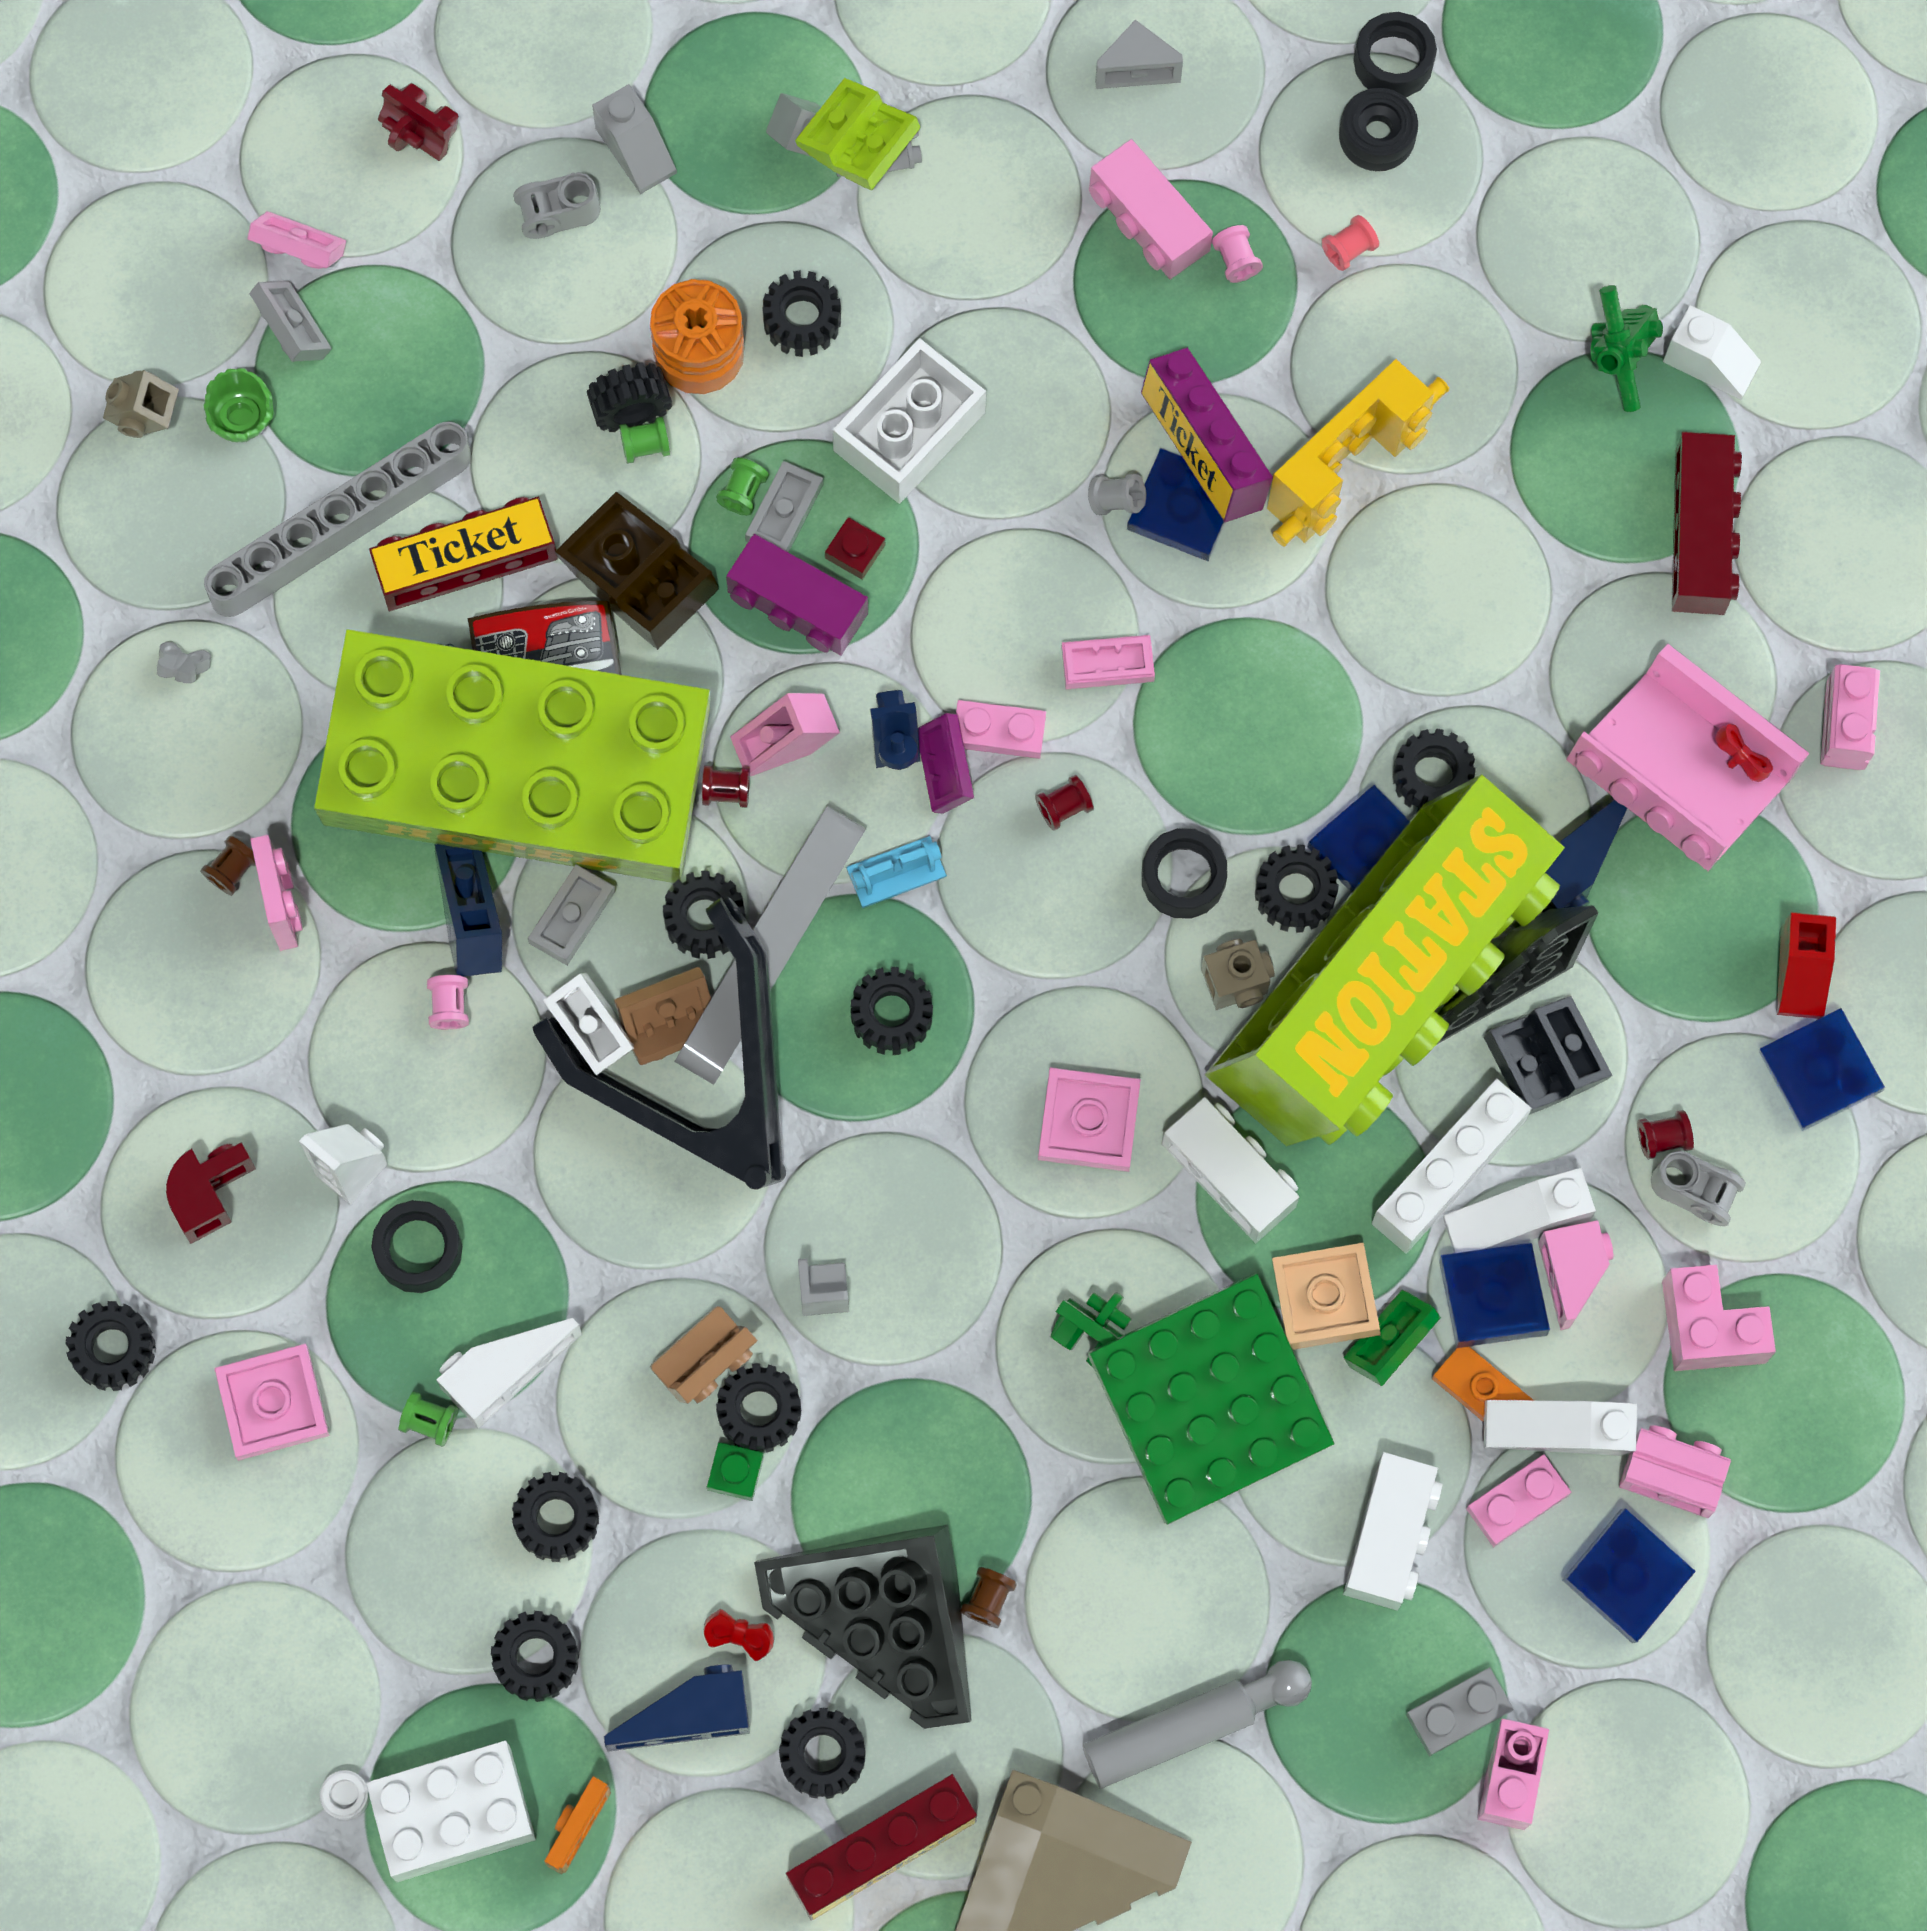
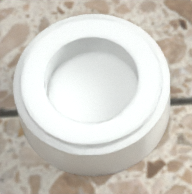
M347 1770L331 1774L324 1781L320 1790V1801L324 1810L333 1818L342 1821L359 1817L366 1810L370 1799L366 1782L358 1774Z

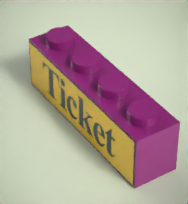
M1188 347L1150 359L1141 394L1223 521L1226 523L1263 510L1273 476Z

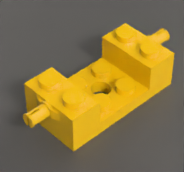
M1397 359L1387 366L1273 474L1267 509L1283 523L1273 532L1274 539L1285 547L1295 536L1306 543L1315 533L1319 536L1325 534L1337 520L1335 515L1336 508L1341 503L1339 495L1343 480L1337 475L1342 467L1340 462L1350 453L1354 456L1358 455L1369 444L1372 437L1394 457L1406 447L1409 450L1414 449L1426 436L1428 430L1425 427L1433 414L1431 412L1433 405L1445 393L1449 392L1448 384L1440 377H1436L1427 387Z

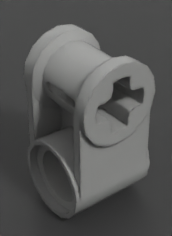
M580 172L542 182L527 183L517 188L513 194L514 201L521 207L524 223L522 224L523 235L530 239L545 238L557 232L592 224L600 214V202L596 186L592 178ZM583 195L588 197L582 203L574 204L570 202L576 196ZM536 207L539 208V213L535 212Z
M1683 1151L1672 1152L1667 1155L1655 1168L1651 1176L1652 1189L1657 1196L1717 1226H1727L1731 1217L1728 1212L1737 1192L1743 1191L1746 1182L1737 1174L1724 1168L1713 1166ZM1673 1167L1679 1169L1685 1176V1185L1679 1186L1670 1182L1666 1175V1168Z

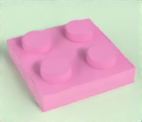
M269 835L251 838L269 927L280 951L296 948L298 944L295 932L302 931L303 927L298 906L294 902L292 891L289 890L293 889L294 885L283 849H274Z
M1050 1068L1038 1160L1129 1172L1141 1079Z
M306 1344L215 1368L233 1449L238 1461L330 1436L309 1349Z

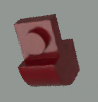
M242 1142L235 1146L225 1144L216 1148L207 1156L209 1160L201 1164L191 1148L175 1162L170 1170L166 1184L168 1204L190 1244L232 1222L215 1191L256 1170Z

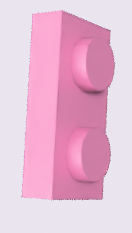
M268 211L250 224L247 238L250 241L261 244L265 251L274 254L286 253L301 259L304 265L317 269L328 268L340 259L344 254L346 245L345 239Z
M958 700L956 715L959 720L964 749L1041 758L1046 711Z
M1543 1454L1468 1505L1466 1510L1494 1548L1567 1498L1572 1492L1545 1454Z

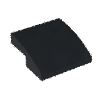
M1572 996L1534 1009L1527 1017L1494 1028L1483 1037L1510 1090L1532 1108L1529 1115L1586 1091L1613 1076Z

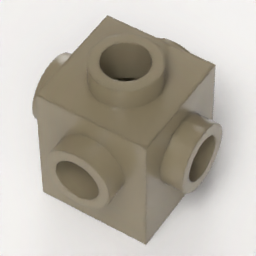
M145 370L134 371L132 374L114 378L106 392L105 400L107 404L103 419L117 425L118 431L122 434L134 438H141L146 434L168 429L179 389Z
M1242 939L1230 940L1216 948L1217 952L1203 957L1201 971L1216 1010L1237 1004L1238 1008H1246L1263 1000V995L1268 993L1271 982L1270 978L1275 976L1267 951L1260 953L1256 940L1243 943Z

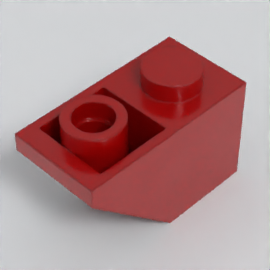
M1791 912L1783 924L1780 936L1777 1015L1823 1019L1835 961L1836 917Z

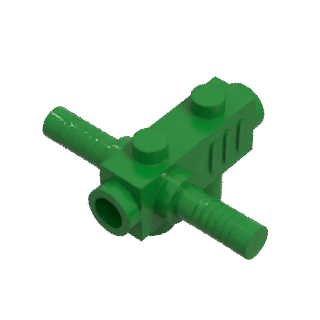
M1608 285L1599 290L1606 322L1593 323L1591 357L1593 362L1597 363L1598 371L1617 375L1623 409L1625 412H1634L1641 408L1634 370L1637 368V362L1640 358L1647 356L1648 348L1654 340L1662 336L1663 324L1659 320L1657 308H1652L1648 305H1640L1636 309H1624L1621 311L1617 287L1615 285Z

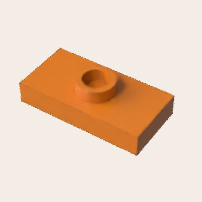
M1463 1341L1432 1377L1433 1381L1483 1422L1486 1400L1534 1401Z
M593 1776L575 1807L570 1804L566 1806L555 1826V1830L560 1832L544 1860L549 1868L560 1874L566 1873L611 1794L608 1784Z

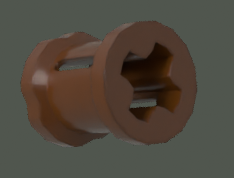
M228 836L224 841L226 847L210 866L204 865L200 872L214 886L232 896L237 890L235 884L251 865L256 866L253 851L237 838Z
M979 1567L976 1573L979 1578L969 1603L963 1604L960 1612L976 1622L989 1627L999 1628L1002 1621L998 1617L1008 1593L1014 1591L1017 1584L1014 1580L1001 1573Z

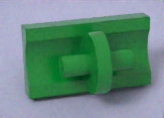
M1116 1292L1107 1302L1093 1293L1086 1304L1100 1313L1098 1317L1072 1298H1069L1067 1301L1063 1300L1055 1311L1060 1314V1317L1056 1321L1050 1337L1063 1347L1073 1350L1084 1332L1098 1341L1095 1348L1123 1336L1122 1333L1108 1323L1111 1321L1125 1330L1132 1319L1118 1310L1124 1297ZM1088 1357L1087 1360H1086V1362H1087L1090 1366H1092V1363H1091V1361H1090V1359H1089V1357Z

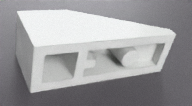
M349 1124L305 1134L299 1141L316 1176L350 1205L387 1166L386 1159L381 1152L385 1147L384 1144L366 1128L359 1133Z
M1582 1168L1538 1179L1444 1215L1443 1220L1456 1260H1461L1540 1238L1544 1231L1590 1222L1596 1210Z
M573 1318L472 1347L464 1355L461 1352H457L442 1365L439 1370L442 1375L436 1380L441 1390L479 1429L582 1335L580 1326Z
M1485 1401L1484 1448L1617 1456L1636 1451L1637 1404L1596 1401Z

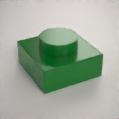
M718 1442L707 1484V1491L753 1501L764 1453Z

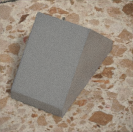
M1134 20L1097 60L1096 89L1181 83L1182 54L1137 20Z

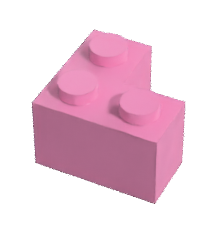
M1717 1265L1671 1268L1662 1280L1674 1371L1766 1364L1775 1354L1776 1349L1769 1306L1723 1310Z

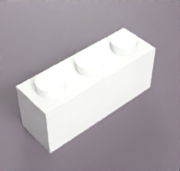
M1204 1097L1164 1132L1162 1145L1256 1244L1296 1208L1299 1200V1195L1296 1193L1298 1187L1285 1171L1279 1169L1276 1172L1264 1160L1266 1153L1256 1140L1250 1136H1247L1245 1139L1233 1127L1235 1124L1233 1117L1222 1105L1216 1103L1213 1106Z
M1383 1452L1376 1469L1343 1595L1397 1611L1403 1603V1599L1412 1600L1419 1573L1411 1571L1415 1554L1424 1555L1431 1528L1423 1526L1427 1509L1436 1510L1443 1483L1435 1481L1437 1467Z

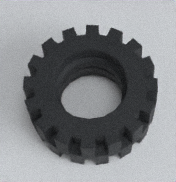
M1426 729L1422 730L1417 737L1413 734L1407 739L1406 744L1401 746L1394 763L1392 778L1393 784H1396L1395 791L1398 797L1403 796L1405 798L1404 804L1407 807L1411 808L1414 805L1419 810L1423 804L1475 777L1473 753H1468L1469 746L1465 741L1461 743L1457 741L1458 735L1452 732L1449 736L1443 735V729H1436L1435 733L1430 734L1429 730ZM1435 757L1441 759L1452 769V780L1443 787L1425 785L1416 775V764L1424 758Z

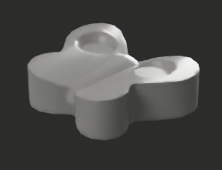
M164 642L159 647L157 675L163 678L175 677L177 682L193 683L197 674L203 673L210 668V653L205 650H199L186 654L182 653L176 644Z

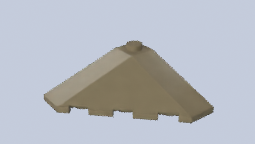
M1012 1770L956 1931H1074L1093 1921L1098 1926L1131 1910V1903L1147 1895L1157 1892L1158 1896H1161L1176 1889L1192 1842L1064 1788Z

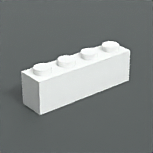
M1496 1078L1377 1210L1372 1225L1407 1254L1525 1123L1532 1108Z

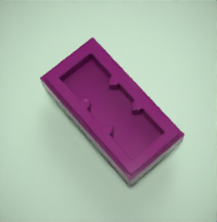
M945 713L918 728L919 750L931 810L934 813L944 814L974 798L958 716Z

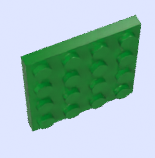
M1258 1274L1245 1277L1087 1352L1163 1522L1167 1525L1335 1444Z

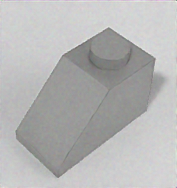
M629 84L592 104L595 129L640 194L677 174L676 167L652 116Z

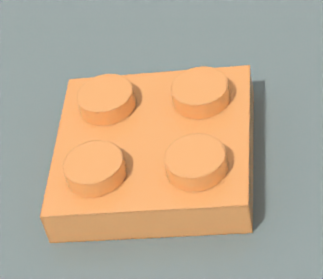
M1364 1243L1272 1258L1285 1335L1292 1350L1380 1335Z

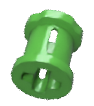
M657 417L654 423L628 427L626 424L619 425L627 464L634 463V459L637 457L661 453L664 457L670 456L663 417Z
M737 457L731 463L730 467L733 472L724 490H719L716 501L729 511L749 516L754 509L752 501L759 485L766 483L769 474L759 464Z
M413 1391L402 1411L398 1430L403 1433L411 1430L433 1438L436 1445L443 1447L453 1430L458 1408L453 1405L444 1408L421 1399L420 1393ZM420 1415L436 1420V1424L422 1419Z

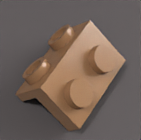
M699 967L614 999L621 1025L634 1046V1049L631 1051L640 1065L661 1060L670 1054L680 1051L711 1001L705 976Z
M717 1306L651 1364L650 1369L679 1402L688 1404L694 1399L698 1404L718 1387L715 1379L727 1368L731 1372L736 1371L751 1358L753 1353L749 1348L758 1340L745 1326H737L723 1308Z

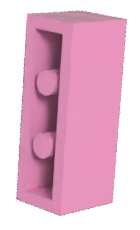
M1132 139L1091 167L1089 192L1092 198L1101 208L1107 207L1116 217V223L1125 237L1128 239L1134 238L1143 248V254L1152 268L1157 271L1161 269L1171 280L1210 252L1213 231Z

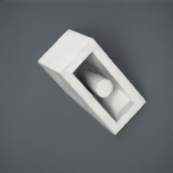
M1691 305L1678 326L1663 360L1664 363L1740 400L1744 396L1761 363L1760 359L1730 324Z
M580 973L543 1000L596 1075L634 1049L614 1010L587 973Z

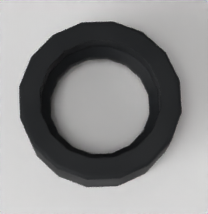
M1402 12L1382 13L1369 20L1359 33L1353 58L1355 73L1367 89L1387 88L1402 94L1404 97H1409L1420 91L1431 78L1437 53L1435 36L1427 24L1414 15ZM1397 37L1406 39L1419 51V64L1415 69L1407 73L1395 74L1386 72L1376 66L1371 60V46L1382 38Z
M1177 828L1161 834L1150 844L1142 864V888L1147 900L1159 912L1173 918L1192 919L1207 913L1219 902L1227 882V859L1221 846L1210 835L1196 829ZM1175 850H1191L1202 855L1207 860L1211 869V880L1207 888L1200 895L1192 898L1177 897L1168 893L1161 886L1158 879V867L1161 860L1168 853Z
M416 1200L397 1204L383 1214L373 1231L371 1245L375 1263L389 1284L404 1292L424 1293L438 1289L450 1280L461 1262L463 1247L457 1226L448 1213L431 1202ZM415 1220L426 1221L436 1226L441 1232L445 1243L444 1252L438 1264L430 1270L421 1273H411L399 1268L392 1260L389 1250L391 1238L396 1230L405 1223Z

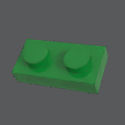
M1402 1289L1378 1317L1380 1335L1360 1338L1343 1358L1351 1369L1383 1386L1441 1317L1433 1306Z

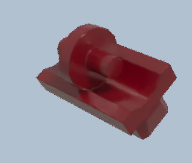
M413 83L400 90L391 84L382 91L384 103L378 116V121L382 123V127L391 132L388 138V145L395 151H401L409 144L416 150L420 148L440 161L447 155L449 139L457 130L458 113L446 105L444 107L440 106L435 112L430 111L425 107L427 96L424 91Z

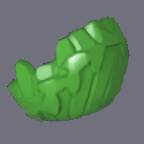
M245 368L227 369L225 372L217 374L214 380L208 383L205 403L203 405L206 414L205 419L210 430L214 431L218 436L227 441L243 443L258 436L270 423L273 417L272 395L264 381L253 372H248Z

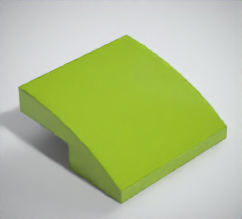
M844 78L796 138L795 142L803 151L829 169L872 191L921 127L916 116L882 103L878 91Z

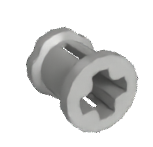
M1127 474L1124 479L1111 480L1106 476H1096L1089 484L1088 500L1092 511L1096 515H1107L1111 510H1126L1128 513H1139L1145 506L1146 488L1142 477L1138 474Z

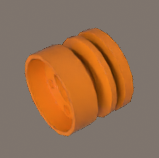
M696 279L676 283L660 294L651 311L650 331L656 366L662 369L664 378L669 385L685 393L706 394L720 390L734 380L743 365L745 349L742 315L737 300L726 288L708 280Z

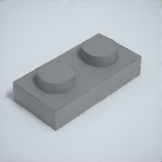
M290 281L258 282L249 294L292 362L323 360L332 348Z
M783 461L745 534L746 542H749L753 534H756L789 553L823 486V478Z
M575 864L529 935V944L568 966L615 893L614 886Z
M1489 1667L1407 1712L1406 1716L1430 1757L1505 1716L1514 1709Z

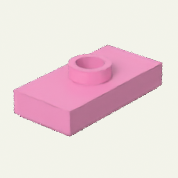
M1150 635L1062 642L1061 651L1066 689L1154 682L1155 680Z

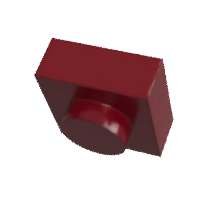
M848 517L826 549L825 559L863 580L885 547V538Z

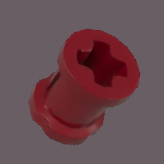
M705 765L702 781V805L709 806L712 801L739 803L742 808H747L750 768L743 767L740 772L713 770L712 766Z
M1077 775L1069 777L1066 785L1049 794L1040 792L1035 795L1037 806L1044 820L1053 831L1059 829L1061 822L1081 811L1089 813L1094 810L1091 797Z
M1684 1110L1676 1111L1675 1115L1669 1118L1651 1122L1643 1118L1637 1121L1640 1146L1648 1160L1655 1158L1656 1153L1678 1148L1690 1151L1694 1148L1691 1123Z

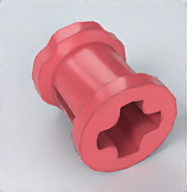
M1360 215L1353 217L1350 221L1351 225L1336 235L1332 236L1329 234L1322 238V248L1326 256L1340 271L1349 268L1350 261L1364 251H1374L1379 247L1376 232L1370 223Z

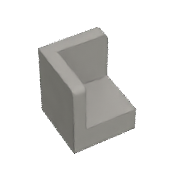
M780 93L766 133L785 149L810 156L797 146L795 140L821 106L814 102Z
M807 1258L798 1259L803 1316L849 1312L845 1263L808 1266Z

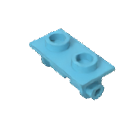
M930 836L846 867L862 908L947 877L940 861L942 856L936 841L932 842Z

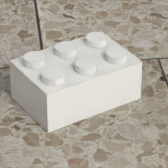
M919 338L833 429V451L900 504L985 414L986 390Z
M506 1740L366 1783L390 1876L396 1882L536 1840L513 1754Z

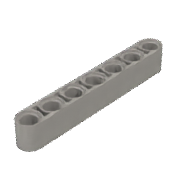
M442 422L435 425L213 566L204 578V587L213 609L225 617H234L243 613L462 473L471 461V451L465 430L454 422ZM447 444L460 446L453 453L440 452V449ZM411 467L423 469L419 475L414 477L403 475ZM375 490L386 492L385 496L377 501L366 499L367 495ZM346 514L349 516L344 523H329V520L334 515ZM301 537L312 539L311 543L306 547H292L293 542ZM263 561L275 563L266 572L255 571V567ZM225 585L237 586L236 591L228 596L217 594L219 589Z
M829 806L824 810L753 929L767 954L770 990L866 828ZM736 960L733 962L674 1061L713 1085L741 1041Z

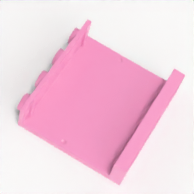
M1667 644L1659 652L1643 678L1589 734L1585 731L1581 734L1566 760L1575 766L1581 774L1589 777L1608 792L1618 803L1624 805L1645 821L1652 830L1660 833L1683 851L1689 859L1697 862L1709 871L1791 781L1810 753L1671 645ZM1727 724L1736 725L1744 743L1753 752L1770 759L1773 770L1768 778L1762 782H1755L1748 777L1741 765L1738 764L1733 769L1728 767L1727 762L1732 756L1721 750L1715 740V734L1722 726Z

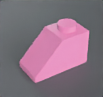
M787 693L730 738L742 768H750V776H754L811 755L840 732L824 694Z
M1598 1220L1544 1231L1538 1241L1560 1330L1571 1327L1610 1265L1609 1260L1613 1259V1247L1610 1236L1607 1232L1601 1233Z

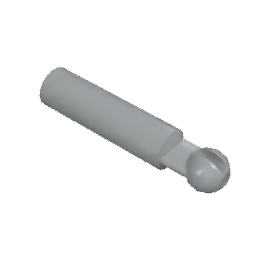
M1292 1660L1279 1661L1269 1669L1265 1677L1246 1685L1233 1680L1082 1745L1083 1751L1096 1783L1100 1789H1103L1251 1726L1255 1723V1715L1276 1705L1286 1707L1299 1705L1307 1699L1311 1691L1312 1680L1308 1670L1300 1662Z

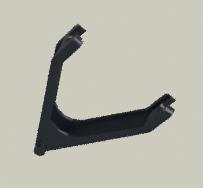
M727 897L724 900L722 898L718 899L706 908L710 921L735 958L737 968L745 1098L739 1113L726 1126L721 1128H705L603 1071L596 1075L556 1018L551 1017L548 1019L546 1017L532 1028L537 1040L559 1075L568 1085L740 1179L749 1188L758 1190L782 1182L786 1176V1168L782 1163L768 958L763 945L740 909L731 898Z

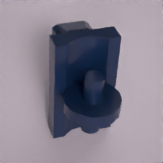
M902 690L877 693V708L870 709L876 768L886 766L891 769L902 770L916 762H920L915 702L905 703Z

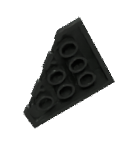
M1594 905L1549 909L1524 927L1515 921L1511 925L1513 930L1497 946L1505 956L1491 977L1470 996H1467L1459 989L1438 1013L1449 1023V1027L1437 1044L1573 968L1598 915Z
M948 1525L903 1531L754 1562L762 1607L766 1612L777 1620L784 1614L806 1631L802 1638L829 1659L834 1658L837 1654L859 1670L855 1677L883 1699H886L890 1694L913 1710L909 1718L922 1728L968 1723L972 1720L957 1570Z

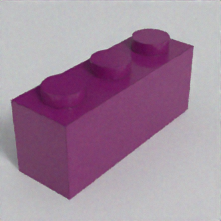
M753 534L726 575L727 591L735 603L748 610H752L755 607L767 614L768 619L778 628L785 631L794 629L806 636V640L810 645L825 653L831 650L842 656L868 615L867 596L756 534Z

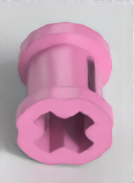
M1236 225L1224 229L1212 239L1214 249L1221 252L1227 267L1225 276L1231 283L1245 281L1257 275L1263 268L1261 260L1253 254L1248 242L1250 233L1247 226Z
M440 975L427 980V989L432 991V1015L428 1017L431 1028L441 1030L460 1029L469 1025L468 1015L464 1014V989L468 987V979L466 977Z

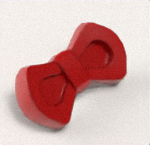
M1727 724L1717 731L1715 740L1718 747L1732 756L1727 762L1729 768L1733 769L1738 764L1741 765L1748 777L1755 782H1762L1770 776L1773 770L1770 759L1753 752L1744 743L1736 725Z
M723 1609L712 1613L704 1623V1637L710 1647H717L727 1643L742 1646L754 1661H759L767 1656L773 1648L774 1634L768 1623L749 1624L745 1619H737L736 1621Z

